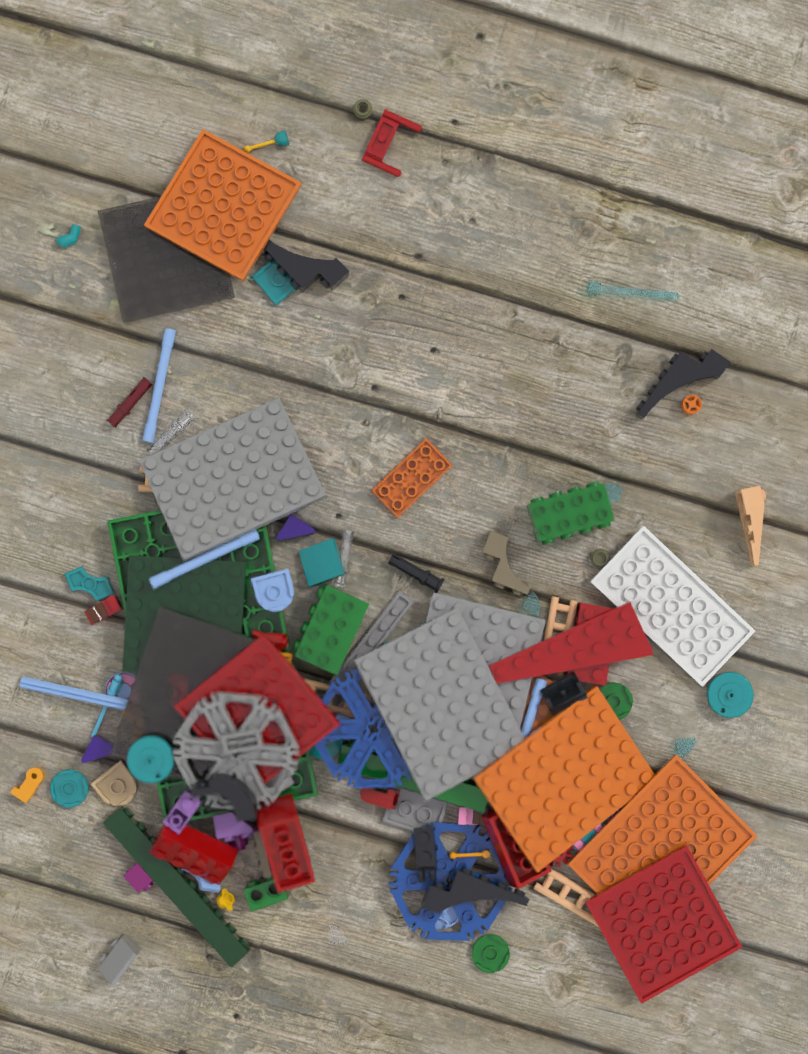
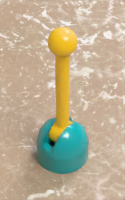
M283 130L276 133L273 140L253 146L246 145L243 150L249 153L253 149L273 143L280 147L290 144L287 133Z

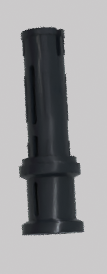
M393 553L388 562L389 565L418 580L420 585L433 589L434 593H438L445 580L431 574L430 570L424 571L395 553Z

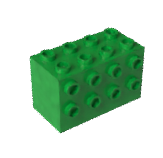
M599 481L588 483L584 489H581L580 486L567 490L568 493L563 495L560 491L550 494L549 498L543 500V497L531 499V504H528L526 507L536 542L542 541V545L554 542V538L558 536L562 540L574 536L573 532L579 531V534L592 531L594 526H597L598 529L611 526L610 522L615 521L605 484H599Z
M324 584L323 587H319L316 593L317 602L316 604H311L308 615H310L308 622H303L300 628L302 635L300 639L296 638L292 649L295 657L338 675L369 603Z

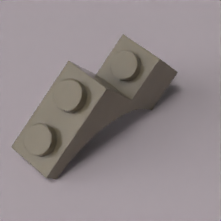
M490 531L482 553H485L484 557L495 561L496 558L499 559L491 581L495 582L494 586L505 589V587L513 589L511 593L521 597L523 593L528 595L530 587L520 582L514 576L507 562L506 547L509 537Z

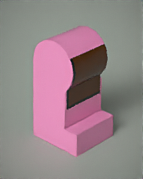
M459 805L458 824L484 825L481 816L493 809L486 808L485 812L482 813Z

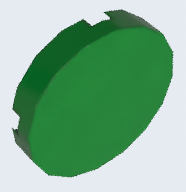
M611 682L599 688L619 720L629 714L633 705V698L627 687L621 683Z
M484 934L474 942L472 959L476 967L481 971L494 973L502 970L508 964L510 958L509 946L501 936Z

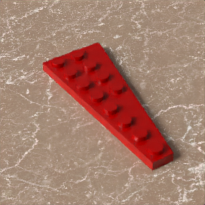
M627 602L488 666L498 684L646 657L654 653L631 602Z

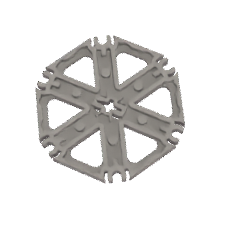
M219 691L216 694H211L213 702H208L206 697L202 698V703L199 700L175 735L173 743L181 746L180 749L174 748L173 757L190 790L198 780L188 765V758L217 760L205 778L207 782H209L208 779L212 773L232 775L235 772L237 778L243 781L253 792L259 810L261 809L259 801H264L267 806L270 805V800L273 803L298 767L299 760L293 759L292 755H299L300 752L298 750L299 745L280 707L273 713L276 704L274 703L270 708L266 707L267 697L259 703L263 695ZM229 701L250 703L253 707L252 712L239 731L260 727V733H262L269 721L274 720L278 722L286 738L285 744L264 743V747L261 749L244 751L239 753L238 756H235L234 753L225 755L221 734L237 731L226 709V703ZM200 714L206 715L217 739L193 737L190 735L189 729ZM256 734L226 739V741L256 736ZM255 741L241 744L229 745L227 747L234 748L240 747L242 745L245 746L257 743H255ZM255 764L282 766L284 773L275 786L267 787ZM205 795L207 797L205 805L214 800L210 807L234 809L232 803L221 795Z

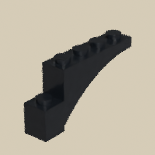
M271 240L268 241L263 249L264 257L270 263L274 261L278 266L276 268L283 277L286 275L291 280L290 284L296 290L300 289L302 292L310 287L318 278H320V283L326 289L329 287L333 291L349 277V270L337 258L334 260H323L301 256L276 245Z
M713 349L703 352L699 358L701 363H698L682 351L678 355L675 353L669 361L671 366L668 370L664 369L658 376L660 381L657 386L653 384L647 392L649 395L647 400H642L637 406L636 410L638 412L636 416L641 420L644 419L662 398L681 386L706 378L714 377L717 380L728 367L730 361Z
M462 867L461 870L455 868L447 889H445L446 885L435 881L432 884L429 882L420 903L423 908L441 914L442 910L454 905L485 899L509 901L527 907L529 898L525 896L526 892L515 888L512 891L507 889L508 885L497 881L495 884L490 882L489 877L479 874V877L472 874L473 871Z

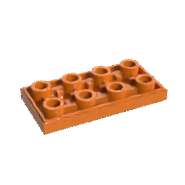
M426 438L371 492L398 519L453 465Z

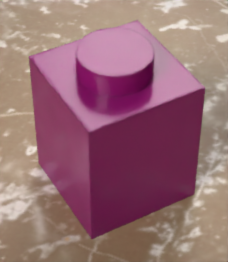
M138 863L123 875L138 893L142 890L146 892L154 885L151 882L153 879Z

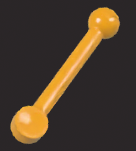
M487 850L480 853L451 852L449 856L451 859L478 856L488 858L490 853Z

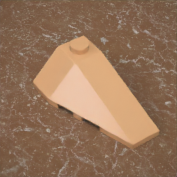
M760 486L735 491L751 566L759 565L764 500H766L765 491Z

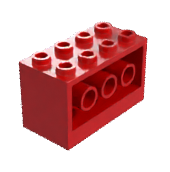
M292 793L276 797L273 803L270 800L269 806L264 801L259 802L261 809L259 810L257 820L277 892L316 882Z

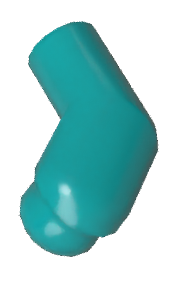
M72 224L69 234L57 237V245L67 248L76 244L81 227Z

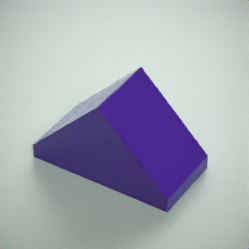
M291 514L277 535V541L316 532L314 528Z
M96 734L93 736L81 761L82 763L120 752L122 749L121 746Z

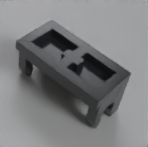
M575 672L540 690L553 716L575 702L588 698Z

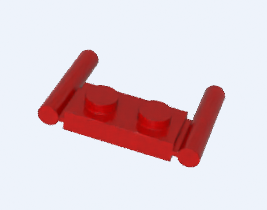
M385 109L361 161L393 176L400 177L401 170L382 161L399 124L418 133L422 131V126Z

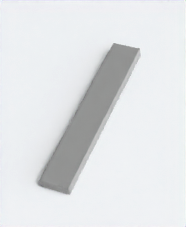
M399 590L343 663L338 675H334L330 680V683L334 680V683L339 687L336 677H339L340 681L345 682L347 680L346 671L353 678L350 670H358L354 660L381 647L414 604V601Z

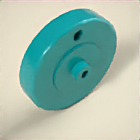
M723 672L716 675L710 681L706 697L710 708L716 714L725 718H736L749 710L753 703L754 692L751 683L743 675L736 672Z
M148 735L139 738L132 744L127 754L129 771L136 779L144 783L162 781L170 774L174 767L173 748L165 739L159 736Z

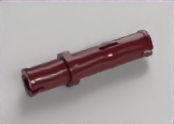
M143 377L125 400L117 405L118 408L107 421L117 428L125 416L130 415V410L153 384Z

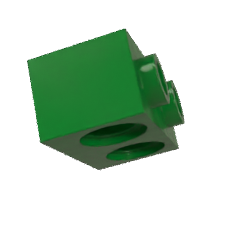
M273 875L258 882V879L250 881L244 888L251 912L288 899L287 890L279 893L270 890V885L275 883ZM253 890H259L262 893V897L255 899L251 893Z

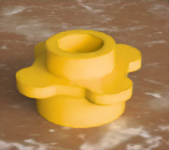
M223 888L221 894L217 896V904L221 909H226L227 911L233 909L232 905L235 902V896L229 893L226 888Z

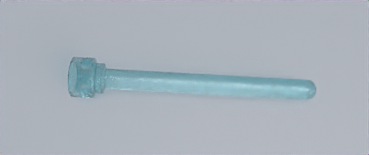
M589 280L588 295L596 296V294L610 293L678 300L680 297L676 292L601 285L596 280Z

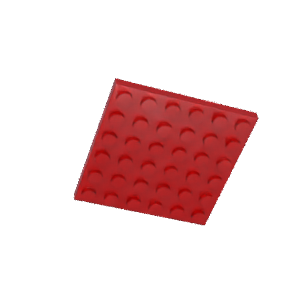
M265 633L174 706L186 720L199 700L202 703V698L206 697L208 702H213L211 694H216L217 691L263 695L259 703L267 697L266 707L270 708L274 703L276 704L273 713L280 707L299 745V755H292V758L295 760L340 725V721ZM229 701L226 703V709L237 731H239L248 718L253 707L250 703ZM200 714L191 727L200 738L217 739L206 715ZM274 720L269 721L261 733L262 742L276 745L285 744L286 738L278 722ZM255 764L264 784L284 769L282 766Z
M687 845L585 900L641 1004L743 948Z

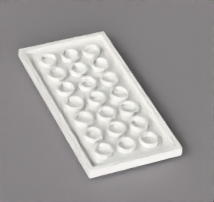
M642 526L590 581L617 607L631 602L643 631L702 687L755 632L746 621L645 526Z

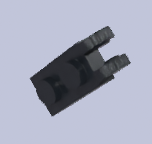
M414 827L419 881H425L424 867L429 866L431 881H437L434 827Z

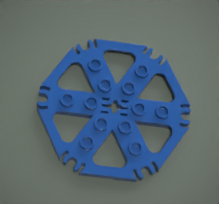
M350 670L353 678L346 671L347 680L342 682L339 677H336L339 687L333 680L322 701L328 706L335 694H341L356 719H338L340 725L317 742L315 747L334 778L338 772L341 773L338 776L339 782L342 777H348V787L352 784V780H355L352 788L397 787L394 779L401 786V776L405 775L408 780H411V776L408 773L409 769L391 739L393 737L376 704L372 708L360 688L359 681L362 679L359 670ZM377 719H379L377 723V728L379 729V731H374L373 734H371L368 738L370 734V728H368L369 724L373 725L374 723H376ZM328 739H356L342 764L335 763L326 749L325 742ZM373 749H375L388 771V775L384 779H364L361 777V771Z
M432 822L437 856L436 882L442 883L448 888L446 878L452 877L455 868L461 870L462 867L470 870L478 858L456 857V859L451 861L440 839V835L444 831L464 832L466 834V839L457 853H480L484 849L492 851L499 865L498 872H472L473 875L478 877L479 874L485 875L490 878V882L495 884L497 881L504 884L508 881L506 876H504V870L487 831L484 835L480 836L479 830L481 827L479 825L473 832L476 825ZM413 832L390 867V870H398L397 872H389V875L396 876V881L388 883L391 887L397 886L396 888L389 889L409 929L412 924L411 930L413 932L418 927H421L420 937L423 938L428 931L425 939L470 941L467 933H469L472 939H475L473 935L474 930H479L483 935L484 931L481 926L483 925L487 932L506 901L497 900L488 916L484 918L478 915L472 901L452 906L462 926L458 932H441L435 929V924L441 914L421 907L417 915L409 912L402 898L403 892L405 890H426L429 882L435 883V881L432 882L430 879V870H424L425 881L420 882L418 870L406 869L404 867L405 860L415 847Z

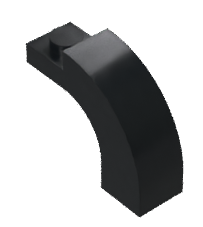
M212 773L208 779L209 782L207 780H199L191 788L192 797L217 794L227 798L234 807L237 822L256 819L259 814L258 804L251 789L243 781L232 775Z

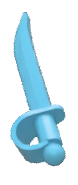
M120 674L115 675L108 688L107 694L110 696L117 695L124 684ZM103 707L91 737L96 735L108 707Z

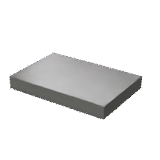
M399 786L392 787V789L400 790L397 807L392 810L386 808L382 822L413 831L414 827H427V823L433 826L432 822L443 821L448 805L447 801L434 797L425 801L421 793Z

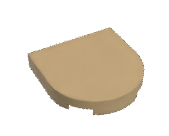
M122 760L90 784L105 803L113 806H123L129 803L137 792L136 778Z

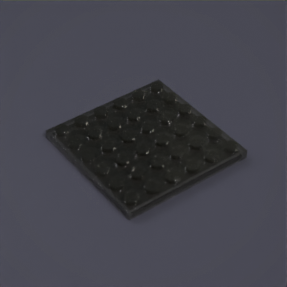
M161 196L98 210L123 323L235 298L230 274L144 227L146 220Z

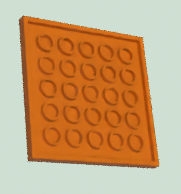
M202 129L146 220L144 227L244 282L301 188L302 183Z

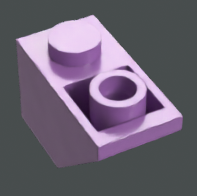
M190 789L185 790L163 823L180 834L204 799L201 797L196 799V797H192Z
M235 812L213 816L217 839H224V842L236 840L235 836L242 835V839L253 837V833L260 831L259 827L249 820L237 822Z

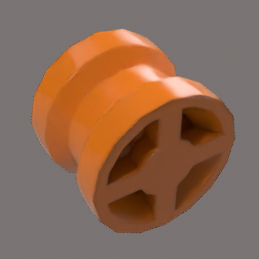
M696 395L686 396L681 402V409L687 415L697 413L702 407L701 399Z

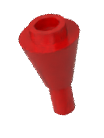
M254 630L252 637L259 638L264 632ZM265 633L280 652L282 649H286L289 639L286 638L287 635L285 633Z

